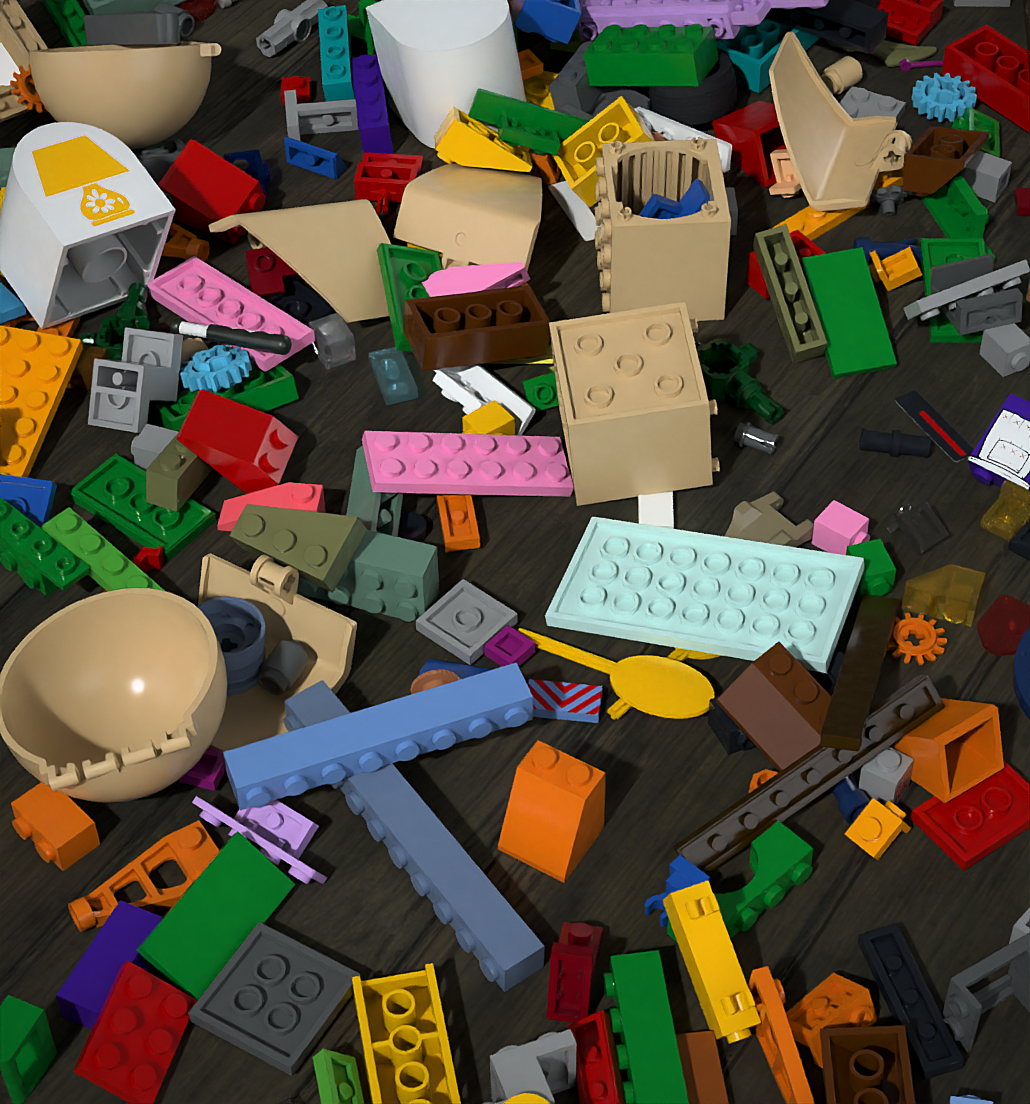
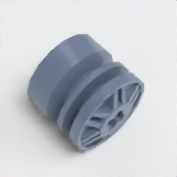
M226 596L210 599L197 606L209 620L218 638L226 665L227 696L244 693L256 686L260 675L259 670L266 660V628L262 613L250 602L241 598Z

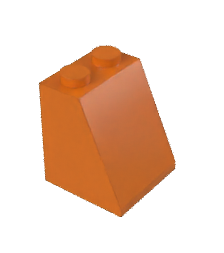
M941 698L945 708L889 747L913 758L911 780L942 802L947 803L1004 768L998 707L993 704Z
M537 740L517 766L498 842V850L565 883L604 829L606 773Z

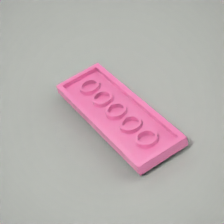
M195 256L145 284L149 288L148 296L190 323L208 326L215 324L289 336L292 346L286 355L241 347V351L247 350L250 362L265 372L316 341L314 330ZM230 345L231 349H233V348H235V347H238V346Z
M364 431L362 437L373 492L570 497L574 489L560 437Z

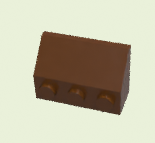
M930 126L904 155L903 191H910L916 196H928L936 192L965 168L988 140L989 132Z
M779 641L752 662L716 700V703L781 772L820 744L822 727L832 697Z
M905 1025L820 1029L827 1104H915Z

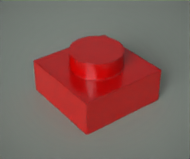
M292 76L282 78V105L285 104L284 91L296 90L297 104L311 103V77Z

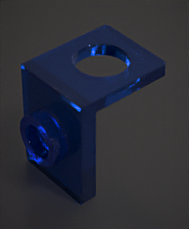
M259 149L223 155L224 159L231 164L240 159L247 161L248 167L243 171L252 177H257L267 197L266 182L270 181L268 163L262 164Z

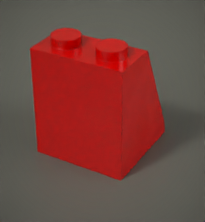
M757 101L712 121L715 137L732 145V162L762 187L766 188L777 183L770 154L775 150L786 149L773 103Z
M193 139L189 140L158 184L161 191L168 193L174 202L176 221L232 245H235L239 238L246 233L247 230L244 227H235L224 232H210L209 225L230 215L260 212L267 199L258 180Z

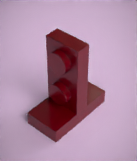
M563 922L558 943L553 942L551 950L546 1019L574 1023L589 1016L591 987L602 943L603 927L590 926L581 922Z

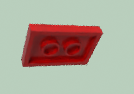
M1004 761L1003 769L947 803L942 802L935 796L912 810L911 820L965 871L1030 828V784Z
M126 961L118 971L73 1072L130 1104H153L190 1019L188 1012L197 1000L130 961Z

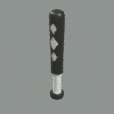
M181 317L174 318L171 323L172 334L207 338L208 341L273 354L286 355L292 346L289 336L215 324H210L209 326L186 322Z

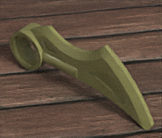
M826 40V42H827L829 45H832V46H834V47H839V48L841 47V48H843V49H844L845 51H847V52L859 51V50H856V49H853V48H850V47H847V46H844V45H841V44H838V43H835V42ZM883 40L870 54L879 57L887 67L899 66L900 61L903 59H908L910 62L926 59L936 54L937 49L936 47L905 45Z

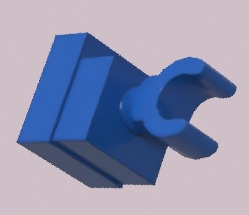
M679 855L669 865L666 893L663 892L660 895L647 899L645 902V915H649L654 909L664 910L660 915V926H666L668 915L662 900L672 892L708 880L710 884V877Z

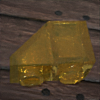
M949 564L907 580L901 609L972 627L986 573Z

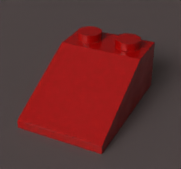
M201 389L197 392L176 439L244 493L249 494L279 485L299 436L272 415Z

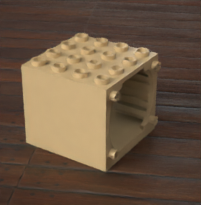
M696 137L691 140L622 143L620 141L614 143V141H611L610 143L602 144V157H596V175L601 177L595 183L596 201L601 202H598V207H595L596 226H600L595 231V249H600V251H597L598 270H602L599 274L600 291H606V293H602L603 312L614 313L685 301L689 319L696 318L697 321L724 320L731 218L717 139L698 137L696 140ZM695 179L703 182L710 195L708 205L704 203L701 207L702 210L692 215L672 219L638 216L653 194L680 202Z
M685 301L549 323L558 404L577 506L638 497V495L657 494L713 485L712 472H720L718 457L712 458L710 415L718 414L715 399L708 400L693 333H698L696 318L689 319Z

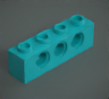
M346 5L318 9L322 86L325 100L328 102L355 99L350 59L353 58L352 38Z

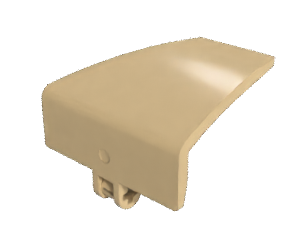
M211 553L204 556L202 559L198 606L210 599L224 596L241 598L252 603L262 613L266 628V659L279 641L294 640L306 649L309 663L289 691H284L282 695H274L266 691L258 682L256 686L244 693L226 696L225 711L219 729L209 746L211 749L223 752L287 733L288 731L283 721L286 717L285 700L321 680L336 694L351 670L357 623L297 594L298 570L289 565L283 567L275 563L272 557L265 554L255 561L251 572Z

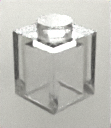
M338 313L309 322V328L314 330L316 340L311 343V347L326 370L356 360L354 335Z

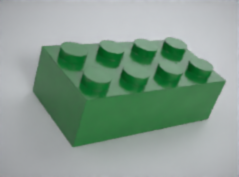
M616 24L609 25L602 30L583 53L589 86L699 87L719 59L714 27H702L701 24H692L687 27H675L673 24H665L660 27H648L645 24L633 27H621Z

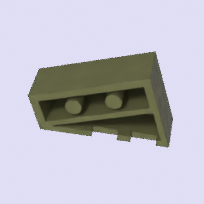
M247 504L229 536L241 549L258 557L264 554L274 559L275 563L283 567L292 566L298 570L299 577L333 593L367 529L359 517Z

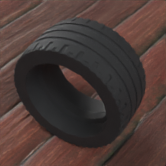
M718 52V61L699 87L647 86L652 111L687 126L710 122L728 114L737 104L735 70L730 57Z

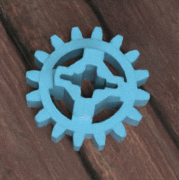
M934 73L933 78L925 75L923 81L917 80L916 86L913 87L912 106L913 108H918V114L927 113V119L929 120L933 117H938L939 122H942L944 118H948L950 122H953L955 117L962 116L968 107L975 108L976 88L970 87L969 80L960 81L961 76L959 75L955 78H951L950 73H946L944 77Z
M216 345L211 349L202 350L189 356L190 361L182 362L179 373L183 387L189 388L191 392L203 389L215 393L219 389L230 388V386L241 383V377H248L252 366L247 350L241 351L239 346L231 349L230 345Z

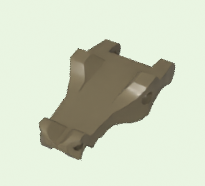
M772 492L752 502L743 501L736 506L731 524L724 537L797 548L802 543L812 539L814 523L807 519L795 526L777 511L783 505L784 499L776 492Z

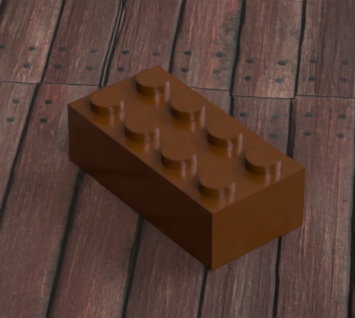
M530 285L408 299L405 303L403 333L422 371L439 370L442 368L547 355L550 320Z

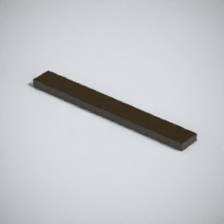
M863 594L822 727L820 746L860 751L898 613L899 599Z
M921 673L871 708L860 751L822 747L819 744L674 845L673 848L677 855H681L702 872L708 874L751 844L778 820L782 822L945 708L929 676Z

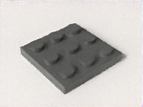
M258 922L188 1012L190 1022L293 1076L354 993L352 977L360 976V974Z

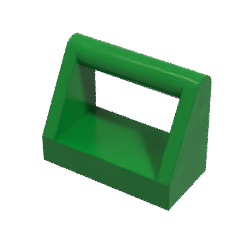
M7 995L0 1005V1071L11 1102L13 1104H23L57 1054V1050L44 1009Z

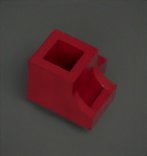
M268 247L245 250L250 290L261 298L285 295L283 282L297 277L298 273Z

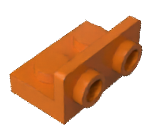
M834 972L786 1012L794 1040L810 1048L815 1065L823 1068L820 1029L871 1027L877 1021V1015L868 988Z

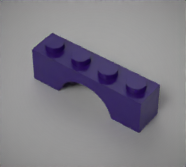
M377 54L350 58L363 153L391 154L393 153V145L386 106V94Z

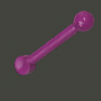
M903 59L899 63V67L903 72L909 71L911 68L943 66V60L910 62L908 59Z

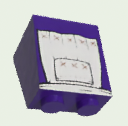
M1010 393L971 453L968 463L972 476L980 483L985 485L992 483L1002 488V491L1010 498L1015 500L1022 498L1030 502V402Z

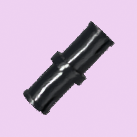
M862 429L859 449L862 451L887 452L889 456L897 457L898 454L928 458L930 436L900 434V430H892V433Z

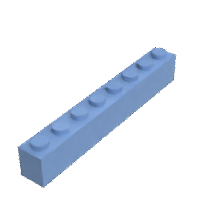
M516 662L225 751L223 754L227 775L240 811L250 807H261L270 801L282 797L296 796L311 788L324 784H335L343 778L363 772H373L382 766L398 761H408L417 755L436 749H447L453 744L472 738H482L500 729L520 726L526 721L533 719V696Z

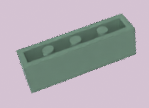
M363 446L356 450L346 516L359 517L367 530L397 537L403 493L372 491Z

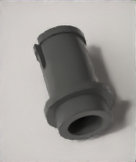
M740 422L734 436V442L739 443V447L743 448L746 445L766 452L769 455L774 453L776 448L775 442H778L779 439L777 434L752 427L751 422L746 424Z

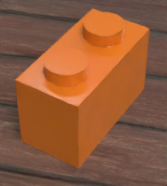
M42 782L11 803L15 816L12 824L16 832L24 840L30 838L35 843V848L42 859L47 863L53 861L62 871L100 845L95 822L68 795L52 791L51 787Z

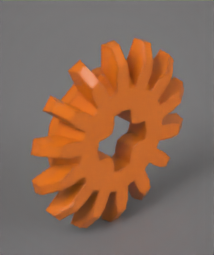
M28 64V71L23 66H19L20 74L13 71L11 75L15 80L10 79L9 81L12 87L18 88L11 90L12 95H22L17 102L20 104L27 100V110L29 111L32 110L33 104L38 113L43 112L42 107L48 111L38 93L35 95L30 93L31 88L28 85H34L30 64Z
M905 613V619L903 620L896 616L895 626L893 627L887 650H895L891 654L894 659L906 654L905 664H908L911 657L915 656L916 662L919 665H923L922 655L927 660L934 662L937 659L934 654H943L945 651L944 648L939 646L947 644V638H938L945 630L943 627L934 629L933 626L937 621L931 619L927 622L923 620V614H919L918 618H911L910 613ZM909 634H915L917 639H923L920 640L918 646H913L911 641H905L908 639Z

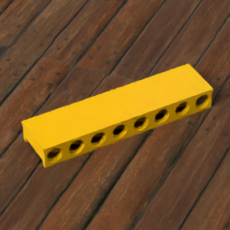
M433 963L425 964V970L365 981H361L360 976L352 977L354 1000L372 1104H461Z

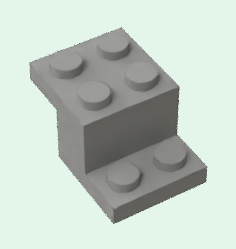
M125 327L122 360L94 358L88 425L141 433L148 421L150 400L177 401L183 335Z
M571 1029L560 1033L549 1032L540 1036L535 1041L520 1046H506L496 1054L490 1055L491 1099L493 1102L483 1104H504L509 1098L522 1093L536 1094L546 1099L550 1104H555L552 1094L575 1087L577 1043Z

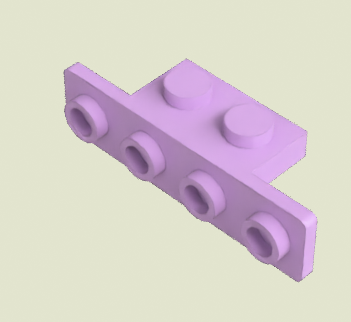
M197 796L194 798L192 803L203 809L199 816L218 828L222 822L232 827L228 835L232 836L238 831L250 843L254 841L262 846L260 852L274 864L279 865L281 860L289 863L292 867L288 873L304 883L309 884L312 878L322 884L325 883L326 876L299 860L319 827L314 822L278 800L270 801L261 807H250L241 811L239 809L235 817L232 818Z

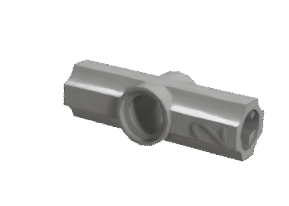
M306 0L293 11L281 10L275 18L274 25L256 38L257 47L261 49L263 55L271 58L294 40L301 43L304 42L311 32V27L318 22V9L327 8L328 5L323 0Z

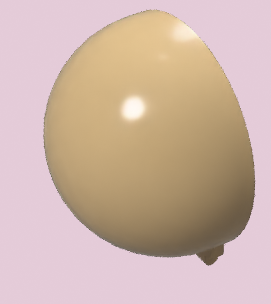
M189 41L173 44L65 47L29 51V59L36 91L48 112L57 122H75L97 127L117 137L130 150L162 142L177 133L189 122L206 94L211 74V56L219 55L221 53V46L217 43Z
M149 588L119 589L77 601L56 612L33 629L19 643L5 663L0 673V734L19 763L39 781L51 787L52 791H58L77 799L104 803L131 801L161 791L178 781L197 764L213 742L225 711L227 673L225 659L218 638L209 620L199 608L185 598L166 591Z

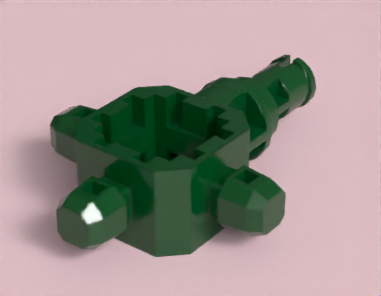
M137 283L131 284L127 301L118 308L117 315H111L102 320L99 334L93 332L80 335L84 347L83 350L90 353H97L98 351L99 358L122 360L123 344H120V341H124L125 327L151 330V324L148 320L149 315L145 306L149 295V288L145 284L139 283V287L136 289Z
M719 338L704 345L694 340L709 401L715 399L716 402L723 403L732 398L738 407L756 410L769 424L779 420L783 414V407L771 398L764 395L765 390L761 387V382L749 376V365L756 361L758 357V350L754 345L744 344L737 347L728 339ZM711 366L714 368L721 367L722 369L729 367L728 375L716 372L710 374Z

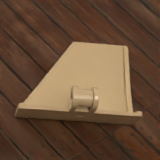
M786 32L769 69V76L780 129L801 188L809 205L817 211L864 207L868 204L879 172L898 170L904 166V155L912 147V139L906 132L895 130L898 124L896 117L870 116L852 118L829 91L794 32Z
M456 162L443 165L417 177L407 184L403 193L393 236L396 239L443 253L441 261L442 270L458 266L522 262L528 271L541 221V178L512 170L461 166Z
M367 199L236 214L209 225L210 232H224L235 227H244L248 231V239L253 249L265 247L271 249L313 287L347 323L390 316L377 248L380 243L391 244L372 204Z

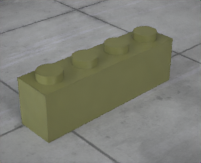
M787 224L755 233L753 248L792 363L795 364L824 355L827 341Z

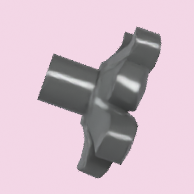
M895 185L890 186L889 190L887 187L873 189L870 203L882 204L883 215L891 216L895 214L894 203L900 204L904 202V197L908 196V191H903V188Z

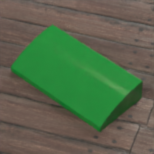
M251 363L252 370L249 371L248 377H241V383L230 386V388L219 389L214 393L261 412L269 411L299 399L293 375L280 364L265 372ZM179 388L177 391V401L150 400V404L164 428L180 431L195 396L200 389L191 392L189 388Z

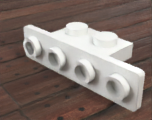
M642 107L635 108L648 130L660 133L667 141L691 140L696 137V140L698 137L717 139L722 172L726 173L730 170L732 145L730 143Z
M479 364L434 370L436 375L432 381L442 388L441 393L446 398L454 402H460L464 406L462 410L466 414L496 400L515 418V435L521 436L536 411L533 406Z

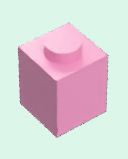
M833 500L814 520L812 544L828 553L846 555L847 546L869 541L870 535L867 534L869 518Z

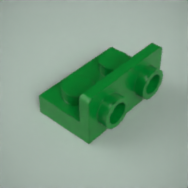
M968 107L962 116L959 115L955 118L951 128L989 132L988 140L979 151L1000 158L999 121Z

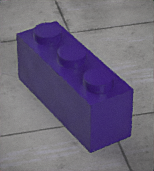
M119 901L56 995L63 1018L89 1029L93 1028L121 965L126 961H130L147 971L151 963L137 952L136 949L160 922L161 916L124 901Z

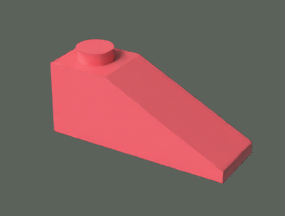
M288 482L225 500L217 527L221 531H232L247 504L326 513L323 485Z

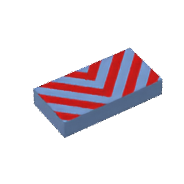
M529 679L528 688L533 696V717L592 723L599 722L602 686Z

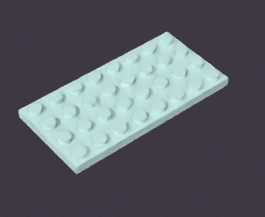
M592 517L547 610L545 618L547 626L755 661L780 641L806 670L827 673L864 571V558Z

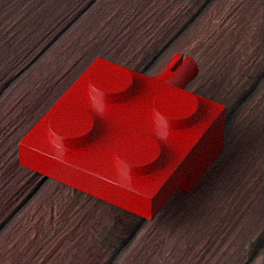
M880 0V4L876 9L888 12L887 36L899 39L907 44L917 45L941 18L944 0Z
M364 152L363 160L358 163L354 179L355 199L377 201L376 212L381 214L383 208V214H386L389 203H401L407 184L422 175L424 157Z

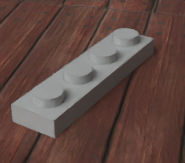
M1025 259L917 300L904 307V312L908 320L920 316L922 321L940 314L938 308L947 305L949 311L955 309L956 301L965 300L972 295L978 297L995 293L993 287L999 285L1005 290L1020 284V277L1030 272L1029 265Z

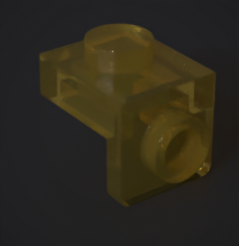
M1005 480L1001 485L999 498L983 515L980 527L1010 541L1030 519V490L1010 480Z

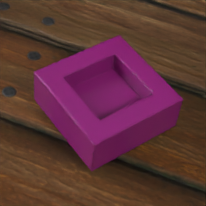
M509 625L484 645V655L501 667L516 662L520 666L535 653V642Z
M208 748L197 764L180 778V782L215 791L226 770L223 751Z

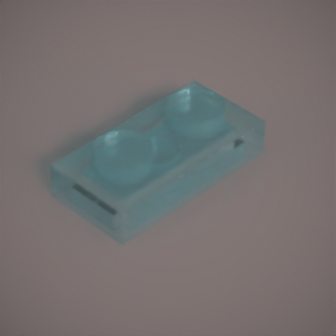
M392 347L369 353V363L386 405L418 398V388L402 351Z

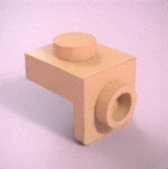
M787 149L775 150L770 156L777 183L769 188L770 195L781 194L783 198L799 194L801 185L792 166Z

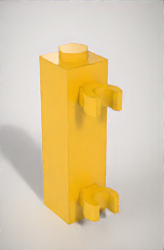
M707 880L670 893L662 901L710 1031H714L715 1040L726 1037L728 1044L752 1036L750 1028L760 1024L761 1020L709 881Z

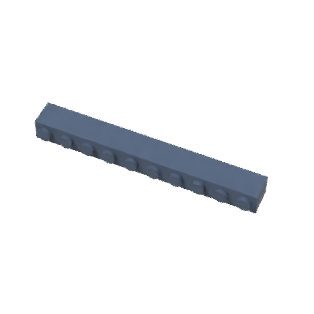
M321 680L285 700L286 717L283 721L287 731L290 732L343 716L350 712L327 684ZM392 763L382 766L373 772L359 773L343 778L335 784H330L334 789L340 788L345 794L346 802L355 815L361 814L367 821V827L372 837L377 842L382 840L388 847L393 863L399 869L405 868L417 893L420 896L426 895L430 899L439 920L443 924L449 923L456 932V938L460 946L467 953L472 951L479 960V966L483 974L490 982L496 981L505 992L544 967L545 946Z

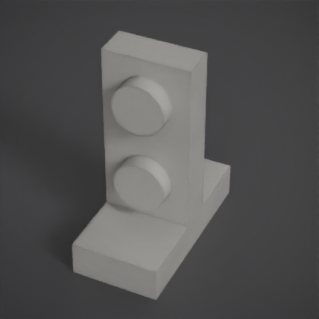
M296 90L284 91L289 138L300 141V135L358 130L355 99L297 104Z

